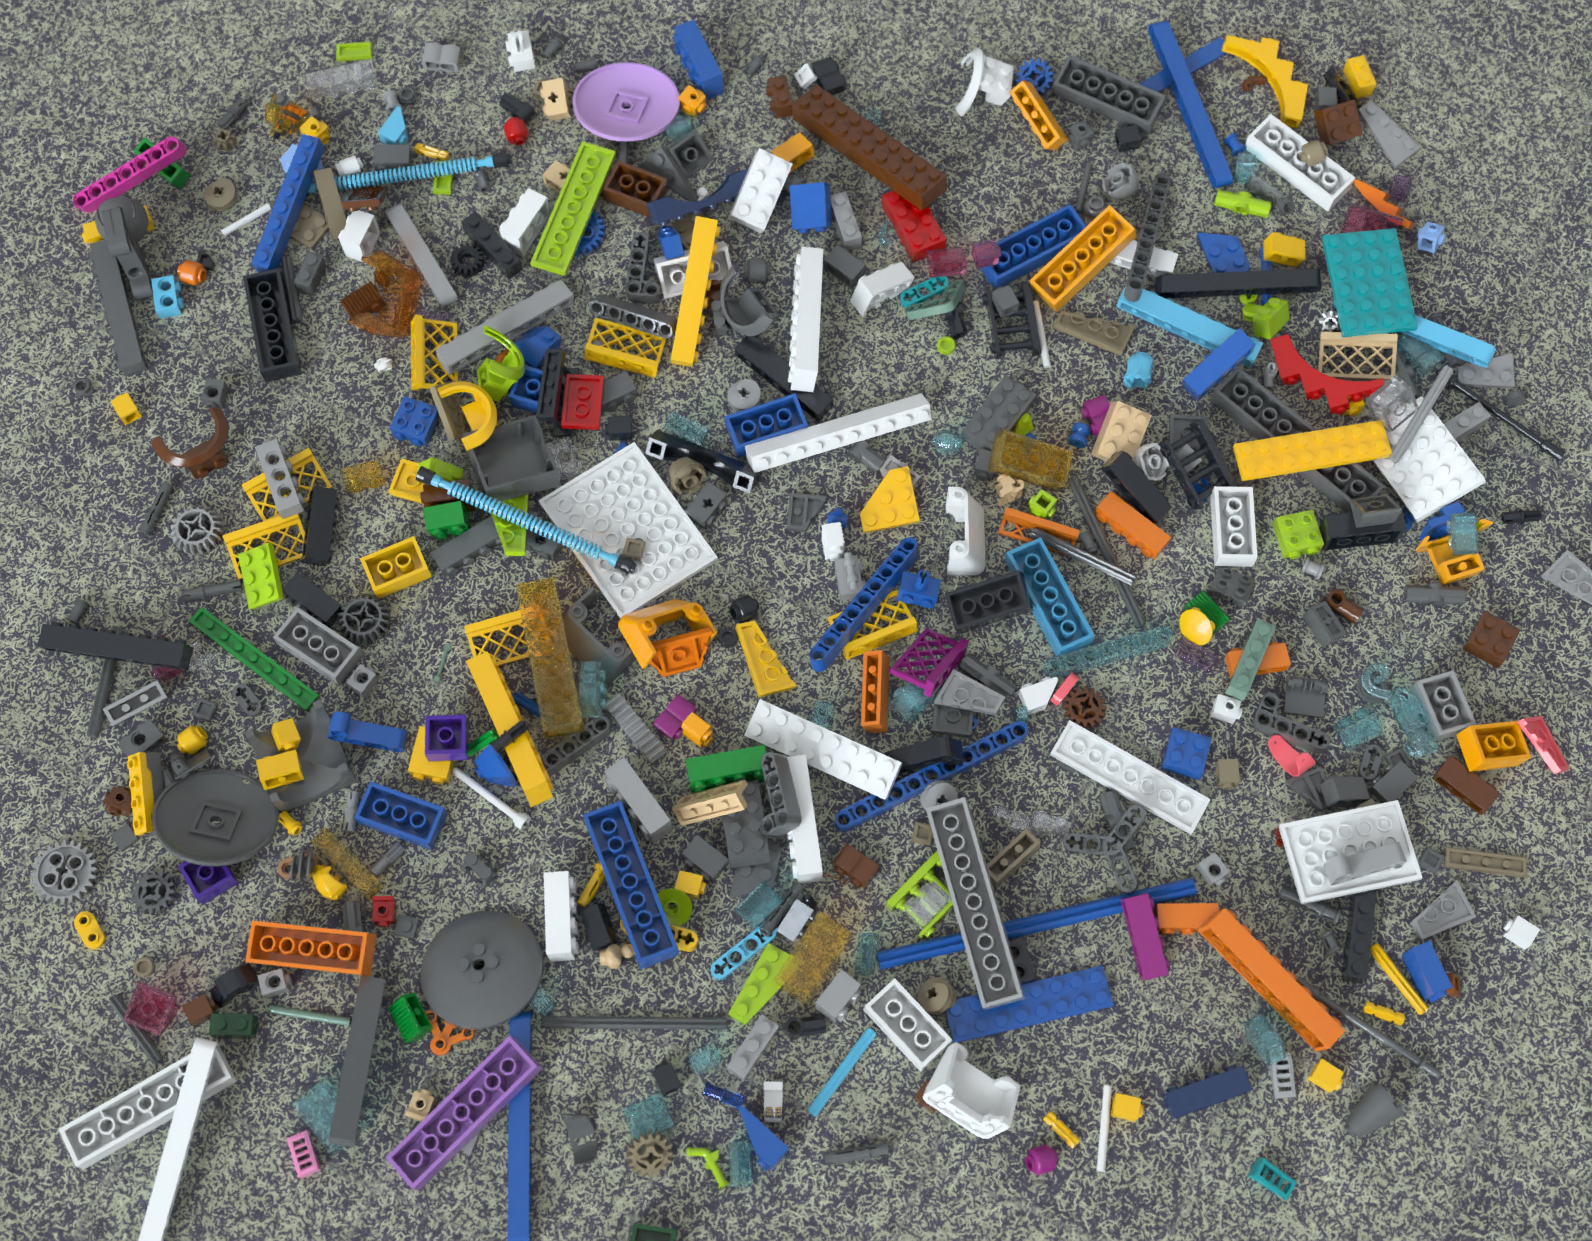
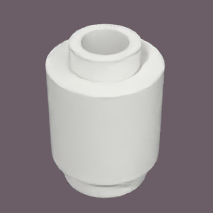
M355 155L340 160L339 163L335 164L339 175L342 177L359 174L361 169L364 168L360 157L356 158Z

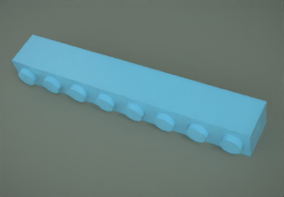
M1124 288L1117 303V308L1209 350L1213 349L1215 351L1237 331L1225 326L1221 322L1209 319L1204 314H1198L1188 307L1178 305L1171 299H1165L1158 296L1157 293L1143 289L1138 301L1131 302L1124 297ZM1249 337L1256 345L1253 352L1240 364L1252 368L1263 343L1257 338Z

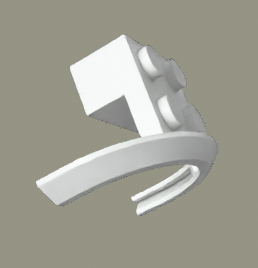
M980 48L972 50L961 61V65L966 63V66H968L974 60V69L968 90L956 106L958 114L963 116L968 111L978 89L986 92L985 101L996 105H1003L1011 96L1014 66L984 56Z

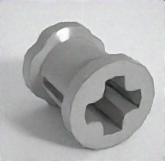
M388 90L382 94L388 114H392L397 106L401 107L397 100L398 94L394 90Z
M1307 557L1301 573H1308L1319 580L1326 564H1319Z

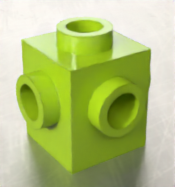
M1041 489L1037 495H1033L1030 499L1028 512L1030 515L1043 519H1051L1057 511L1055 509L1057 499Z

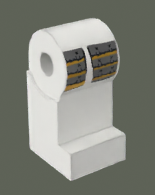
M764 1082V1122L781 1123L783 1082Z

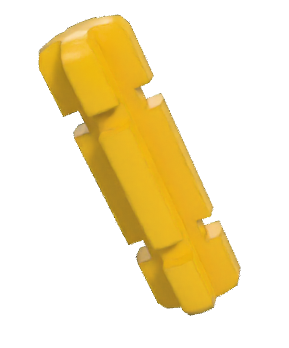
M416 143L414 147L415 153L420 155L423 153L424 156L430 158H440V161H447L449 158L448 151H440L438 148L424 146L421 143Z
M1369 1001L1365 1003L1363 1008L1364 1013L1369 1015L1375 1014L1374 1017L1389 1022L1394 1021V1024L1402 1025L1405 1020L1403 1013H1394V1010L1380 1005L1375 1006V1003Z
M1049 1112L1044 1117V1121L1051 1125L1052 1129L1063 1140L1065 1139L1071 1148H1074L1079 1143L1080 1139L1075 1134L1073 1135L1072 1131L1060 1119L1058 1120L1053 1112Z

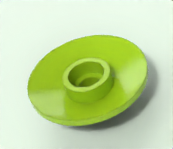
M669 888L657 894L669 924L680 926L688 921L692 914V902L685 892ZM669 903H675L676 906L672 908L669 906Z

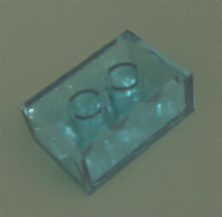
M325 1076L295 1101L292 1106L330 1154L336 1156L346 1146L328 1143L338 1089ZM359 1119L358 1127H362V1133L368 1126L363 1120Z

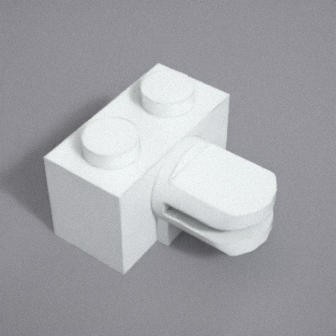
M517 30V32L511 31L507 33L509 41H505L507 52H511L508 60L509 65L514 67V72L535 69L528 30Z

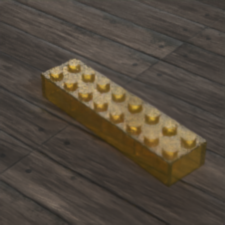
M555 577L516 584L545 739L584 731Z

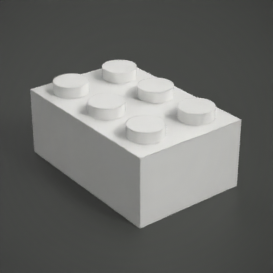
M528 188L525 194L523 193L520 196L516 207L511 209L508 219L501 224L500 233L502 240L514 253L523 257L548 221L551 213L547 197Z

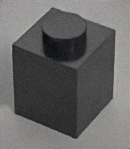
M1137 125L1116 128L1114 139L1118 152L1140 148V144L1143 142V134L1138 130Z
M630 415L608 417V424H605V435H609L610 441L632 440Z
M662 1062L655 1066V1070L652 1073L663 1097L682 1088L671 1062L668 1064L667 1062Z

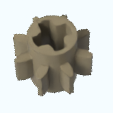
M222 128L215 133L216 138L213 139V142L219 151L224 149L228 152L232 147L235 148L233 142H236L237 139L231 130L227 131Z

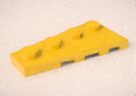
M755 620L737 624L735 629L758 697L796 688L797 685L787 674L788 671L778 660L777 654L767 643L768 640Z

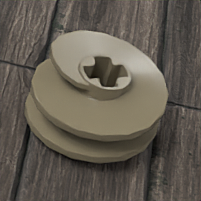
M220 178L205 189L204 200L210 209L225 211L230 209L237 201V191L230 180Z
M931 978L921 985L918 990L917 1001L927 1013L939 1015L954 1006L957 994L955 988L946 980Z

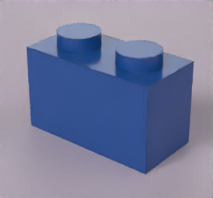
M661 227V230L657 231L661 252L666 260L683 256L680 236L675 227Z

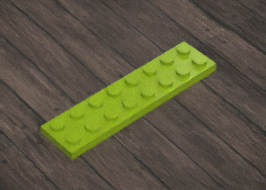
M581 142L532 257L531 266L566 276L612 167L616 151Z

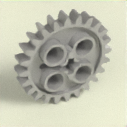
M63 840L62 845L55 841L54 848L47 845L48 852L41 850L40 852L43 857H36L35 859L39 863L38 865H32L36 869V872L30 873L32 877L36 878L31 881L33 885H37L34 890L37 893L40 892L39 896L42 899L46 898L45 901L48 903L53 901V904L57 906L60 901L61 904L66 906L68 900L75 904L76 897L82 901L83 893L90 894L87 890L88 887L95 888L91 882L98 880L94 876V873L100 871L94 867L99 864L98 861L93 860L96 855L90 853V848H84V844L81 842L77 845V842L74 840L70 844L67 840ZM62 857L61 862L55 865L56 859ZM81 861V865L74 869L75 863ZM52 877H56L55 882L49 885V880ZM75 880V885L72 888H68L69 883Z

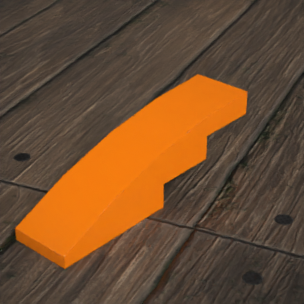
M1358 179L1354 180L1353 183L1363 196L1379 211L1407 229H1413L1415 223L1400 216L1403 209L1387 202L1390 194Z

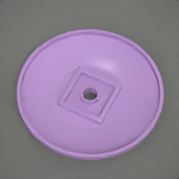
M614 63L595 69L578 83L573 94V109L578 121L597 136L615 141H638L655 136L668 128L678 114L680 100H678L679 92L674 82L658 69L639 63Z

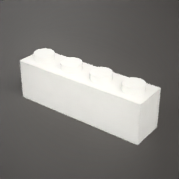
M1133 240L1110 263L1131 269L1138 241ZM1154 246L1147 274L1156 277L1172 275L1178 254Z

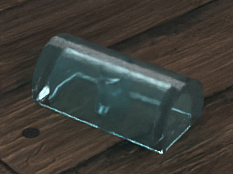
M728 1143L730 1187H752L750 1143Z

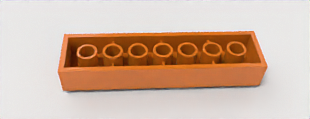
M1223 908L1213 913L1197 931L1316 1052L1329 1049L1344 1034L1345 1030L1342 1028V1023L1326 1012L1327 1008L1311 996L1312 993L1308 988L1301 986L1296 981L1297 978L1292 972L1286 971L1281 966L1282 963L1276 956H1271L1266 951L1267 947L1264 943L1256 940L1251 935V930L1247 926L1241 925L1231 910Z

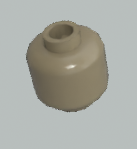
M1314 140L1304 144L1299 155L1302 163H1307L1308 166L1313 167L1326 160L1328 151L1324 142Z

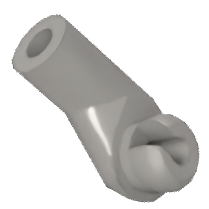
M1269 362L1264 370V388L1267 390L1274 388L1273 380L1279 371L1275 362Z

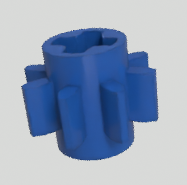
M835 508L834 512H829L827 524L840 522L841 527L846 529L848 514H843L844 509Z

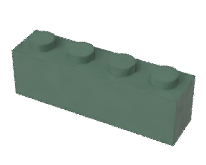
M1257 618L1225 694L1244 701L1274 633L1275 625Z

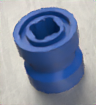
M1074 423L1071 429L1072 435L1069 436L1068 443L1074 447L1085 448L1091 428L1083 423Z

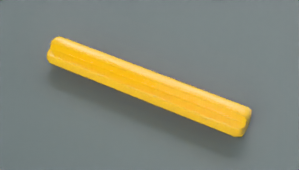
M1379 943L1372 945L1370 953L1419 1015L1425 1013L1429 1008Z

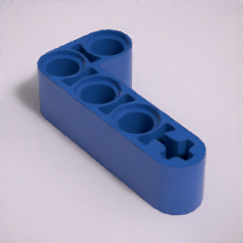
M334 712L330 719L327 738L381 750L405 752L408 732L399 728L353 720L351 715L345 712Z

